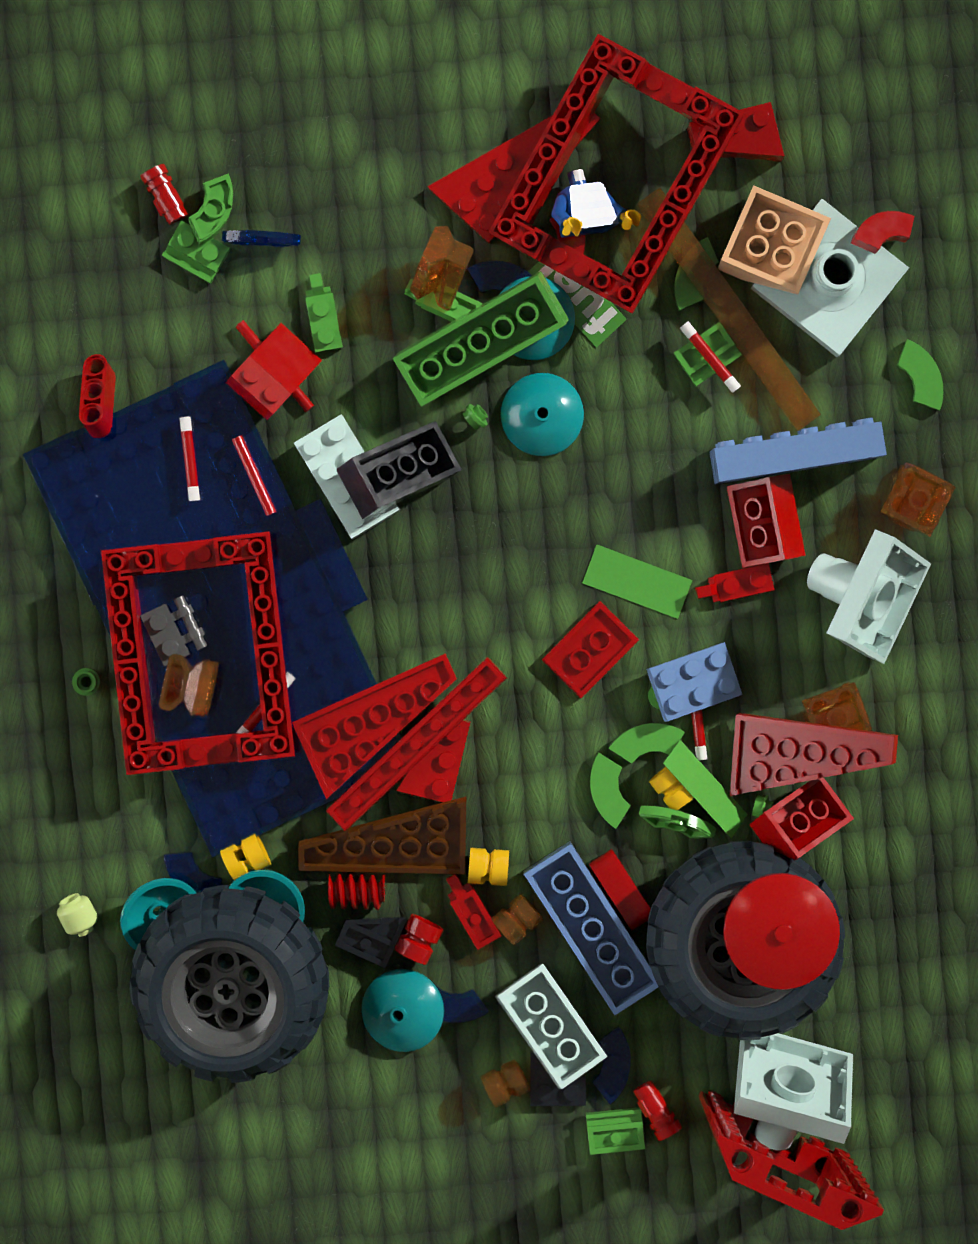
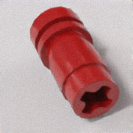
M160 164L147 170L140 177L144 185H148L147 191L153 194L155 198L153 203L160 216H164L168 224L171 225L187 217L188 213L177 190L174 189L171 183L173 181L172 177L167 176L169 172L165 164Z
M652 1080L643 1083L633 1090L638 1099L637 1104L645 1118L648 1117L651 1122L649 1124L651 1129L656 1130L654 1134L658 1141L672 1136L682 1128L678 1119H674V1112L669 1111L667 1103Z

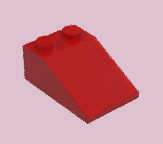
M280 323L231 375L226 383L268 420L322 360L286 326Z

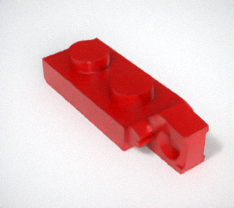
M769 563L716 574L714 577L708 578L709 585L695 588L697 598L712 596L713 602H723L775 590Z
M457 874L446 878L453 891L448 894L450 904L477 950L501 937L500 931L474 887L472 888L469 883L463 885Z

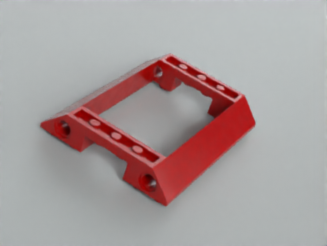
M597 34L488 233L633 314L745 113L696 86L695 88L651 65L643 57ZM613 78L704 127L622 276L555 239L546 232L532 226Z
M270 531L216 537L206 540L101 550L126 775L295 756ZM245 564L263 730L156 742L143 626L140 617L141 609L137 576Z
M709 1090L708 1094L700 1091L699 1099L733 1181L840 1230L883 1214L884 1209L878 1201L879 1198L874 1195L875 1191L870 1189L871 1185L866 1182V1178L857 1169L858 1166L854 1164V1160L850 1158L848 1152L836 1147L832 1151L824 1147L825 1142L813 1136H810L809 1139L801 1136L792 1156H790L791 1152L788 1149H770L760 1143L755 1134L750 1133L749 1137L746 1136L753 1119L734 1114L735 1102L733 1105L723 1100L724 1096L712 1090ZM739 1152H745L747 1154L746 1161L742 1164H735ZM821 1157H826L827 1160L823 1169L816 1168V1161ZM772 1165H776L815 1183L820 1190L816 1200L813 1199L814 1194L803 1188L798 1187L797 1191L786 1187L787 1182L779 1177L771 1175L770 1179L767 1178Z

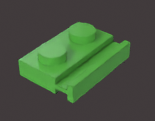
M181 220L162 256L211 284L231 249L213 238L199 245L191 226Z
M720 322L700 335L725 367L742 356ZM691 342L673 353L695 387L716 374Z
M640 1107L586 1113L590 1155L645 1149Z

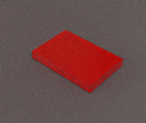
M599 601L551 649L542 661L582 698L639 639Z

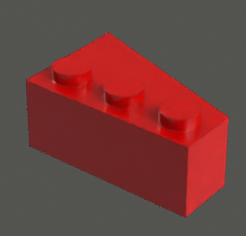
M771 102L740 109L745 115L721 157L781 162L784 158V152ZM694 121L689 122L687 127L692 149L704 129L703 126Z
M463 720L406 774L397 791L440 802L452 800L471 721Z

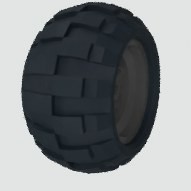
M732 841L727 844L706 848L694 854L692 858L678 869H675L663 883L662 889L652 904L648 918L647 955L658 987L668 1003L682 1017L698 1026L701 1030L719 1037L739 1038V1040H760L761 1037L777 1033L783 1034L799 1026V1022L808 1017L813 1011L816 1012L829 997L828 993L835 980L839 978L842 969L845 928L835 896L826 882L809 864L801 858L794 860L775 852L772 845L752 841ZM773 873L798 875L817 885L832 902L840 925L839 944L830 965L810 983L792 989L767 988L751 981L744 975L737 974V967L731 960L728 952L724 959L717 960L713 957L715 948L719 946L726 947L724 933L715 929L716 921L720 918H725L732 899L740 889L756 878Z
M229 885L204 888L202 892L185 895L168 905L167 909L152 921L135 951L132 960L130 996L132 1004L136 1007L139 1015L137 1021L147 1040L151 1039L161 1048L160 1055L174 1067L181 1063L195 1070L194 1077L207 1081H214L215 1077L229 1078L231 1083L254 1080L256 1075L266 1072L268 1074L274 1073L291 1063L298 1053L307 1048L322 1021L329 990V971L322 955L323 948L312 928H307L299 919V912L284 900L280 904L266 897V891L249 886L245 887L244 890L229 889ZM228 953L232 955L234 961H224L221 954ZM246 967H256L259 970V974H250ZM198 968H206L209 970L210 976H202L198 972ZM224 984H228L232 992H227V989L223 988ZM255 993L259 995L261 1001L254 1002L250 1000L248 994ZM203 995L209 996L213 1002L207 1001ZM225 1008H233L237 1012L227 1011Z

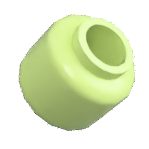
M75 893L60 901L57 916L67 934H78L79 937H82L93 931V925L97 922L98 915L87 896H80L78 893Z

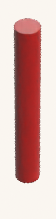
M243 436L232 439L266 516L276 513L277 511Z

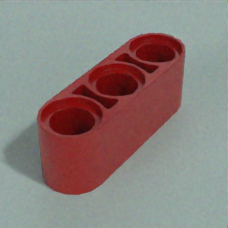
M100 354L91 355L84 361L79 419L94 438H103L111 431L116 382L115 372L106 358Z
M610 849L590 862L589 866L629 928L633 931L647 922L651 908L614 851Z

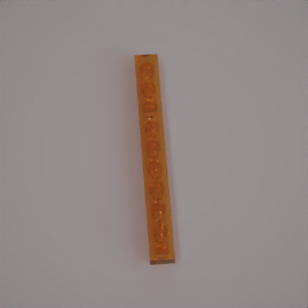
M660 187L637 203L638 208L649 223L652 222L666 197ZM684 222L669 252L718 321L723 325L796 431H799L821 414Z

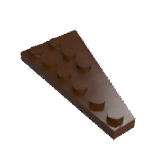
M467 796L353 826L347 831L342 829L301 840L298 846L299 871L465 874Z

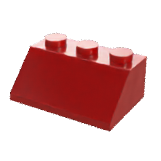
M790 474L727 486L742 568L806 556Z
M824 778L810 780L765 811L749 825L762 843L772 845L775 852L797 860L854 818Z

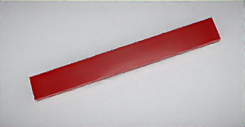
M487 657L326 810L328 814L344 831H347L507 679L505 674Z

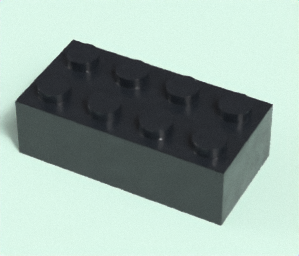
M436 421L352 457L336 469L362 519L445 482L462 470Z

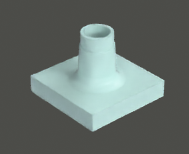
M821 199L813 211L831 218L799 294L756 283L750 289L838 357L909 267L882 246L874 254L851 244L852 237L859 227L825 200ZM826 260H835L844 266L848 274L847 283L837 285L827 280L823 271Z
M875 529L859 565L825 553L821 554L810 568L807 586L810 590L820 593L823 597L839 604L827 634L864 656L884 664L931 563L895 537Z
M779 1033L761 1037L760 1040H740L734 1114L758 1120L755 1136L760 1143L773 1150L788 1149L798 1131L844 1144L851 1128L853 1054Z

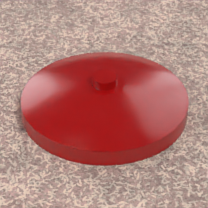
M773 873L756 878L740 889L727 909L723 933L727 952L735 966L744 976L761 986L782 990L808 984L827 969L838 948L840 925L832 902L817 885L798 875Z

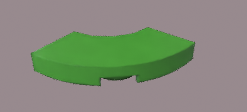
M229 173L203 183L205 194L203 205L198 212L188 218V222L199 245L215 237L222 230L230 216L233 205V186Z
M708 237L695 244L684 256L678 267L674 281V297L678 311L705 299L702 289L704 277L711 268L719 263Z
M907 339L896 366L905 371L912 380L914 388L913 402L940 411L943 401V381L939 368L925 349Z
M663 723L642 724L623 732L612 742L608 749L633 763L640 755L647 752L660 751L669 755L685 732L677 727Z
M598 752L590 773L591 795L601 816L616 829L631 805L622 797L619 790L618 777L622 767Z
M640 807V817L653 827L671 829L683 833L690 838H712L715 835L716 828L693 815L664 807Z

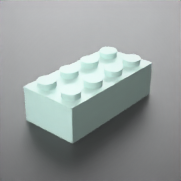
M342 414L294 442L351 539L357 538L400 512L397 504L367 518H361L336 471L337 468L352 457L365 452Z
M539 964L495 996L559 1089H563L607 1057L544 964Z

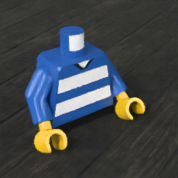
M582 169L574 170L567 174L570 186L557 194L551 213L552 218L559 225L561 238L607 232L618 225L619 222H622L624 230H629L632 224L638 227L641 220V214L638 211L626 210L619 205L606 191L601 182L586 184Z

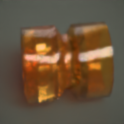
M522 893L509 902L510 908L508 910L502 908L491 918L497 928L514 946L526 936L525 930H533L544 921L540 913Z
M515 1058L502 1064L499 1071L492 1069L480 1075L485 1090L495 1108L510 1102L512 1095L518 1098L531 1091L529 1083Z

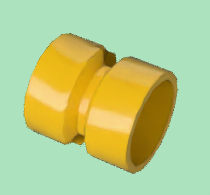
M664 767L649 780V783L658 794L664 793L663 801L669 809L679 810L694 798L667 767Z
M257 833L241 839V845L233 843L220 850L224 864L233 880L250 872L252 869L262 870L271 865L268 853Z
M470 848L468 883L484 884L485 881H489L491 885L507 886L509 850L494 849L491 853H488L486 849Z

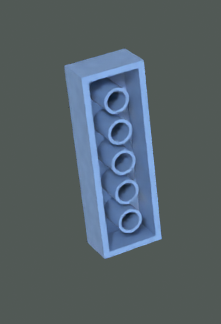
M866 418L852 422L853 426L846 427L845 422L830 424L825 427V431L819 432L818 427H810L797 431L798 435L790 436V431L774 433L770 436L769 440H763L762 436L745 438L743 444L735 445L734 440L718 442V444H715L716 448L710 451L714 483L720 484L883 457L887 454L882 422L874 423L873 418Z
M570 841L523 871L528 882L614 1015L658 988L649 963Z

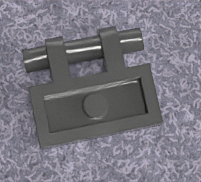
M184 596L173 600L178 609L173 613L170 612L168 605L164 604L140 616L164 666L190 655L186 644L193 641L197 651L207 646L203 638L205 633L202 627H198L192 614L194 610L191 604H187ZM181 618L189 632L183 636L175 622Z

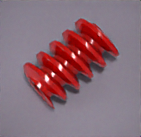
M329 874L328 902L330 908L335 909L339 901L342 909H346L348 903L351 902L353 910H356L359 903L362 902L364 910H368L371 902H373L375 910H379L382 902H385V875H382L380 882L377 883L374 875H371L369 881L366 882L363 874H360L358 881L354 882L352 874H349L347 881L343 882L341 874H338L335 882H332Z

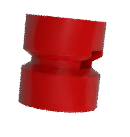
M411 914L405 926L407 934L400 936L394 949L417 963L427 965L433 953L431 945L437 944L443 928L428 919Z

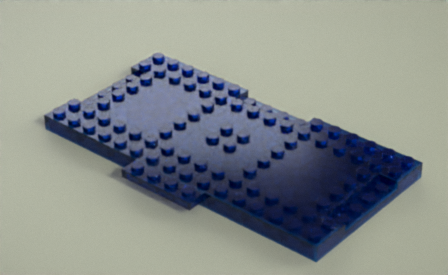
M225 360L175 382L174 385L113 413L111 431L103 438L92 437L86 428L83 427L24 453V459L109 635L110 626L101 550L206 540L216 537L270 531L285 670L296 678L288 687L291 723L378 684L344 611L367 601L368 598L322 500L319 499L298 510L295 509L245 400L226 383L231 377L232 372ZM181 417H191L200 494L199 501H189L179 420ZM238 436H243L277 511L272 515L266 516L233 444L232 439ZM245 564L137 576L141 615L164 604H167L170 612L173 613L178 610L173 600L184 596L187 604H191L194 610L192 613L198 627H202L205 633L203 638L207 644L206 647L197 651L193 641L187 643L190 655L164 666L142 621L154 733L157 741L236 733L260 704ZM182 618L175 621L182 636L189 633ZM262 719L252 731L263 730ZM293 724L295 756L193 766L171 771L210 854L214 857L221 854V850L233 844L236 846L240 845L241 840L253 834H256L257 837L266 831L341 797L403 738L401 732L394 736L327 799Z

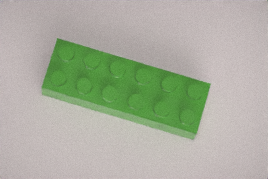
M540 271L398 352L393 357V360L422 407L565 326L569 318L543 273Z

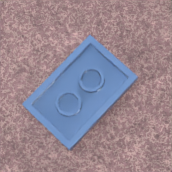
M725 642L646 669L664 722L742 695Z

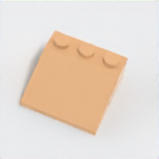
M753 185L722 256L718 270L744 281L799 294L831 218Z

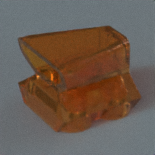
M448 226L435 227L417 267L410 291L417 299L434 291L438 306L449 311L465 277L473 254V248L454 240Z
M906 462L905 465L899 467L896 482L881 512L888 516L890 521L910 531H917L931 537L956 487L940 477Z
M172 654L168 659L159 707L163 710L171 711L184 702L191 716H207L212 702L219 662L207 659L197 663L193 668L184 656Z
M855 682L844 683L836 689L802 700L805 722L872 731L867 712Z

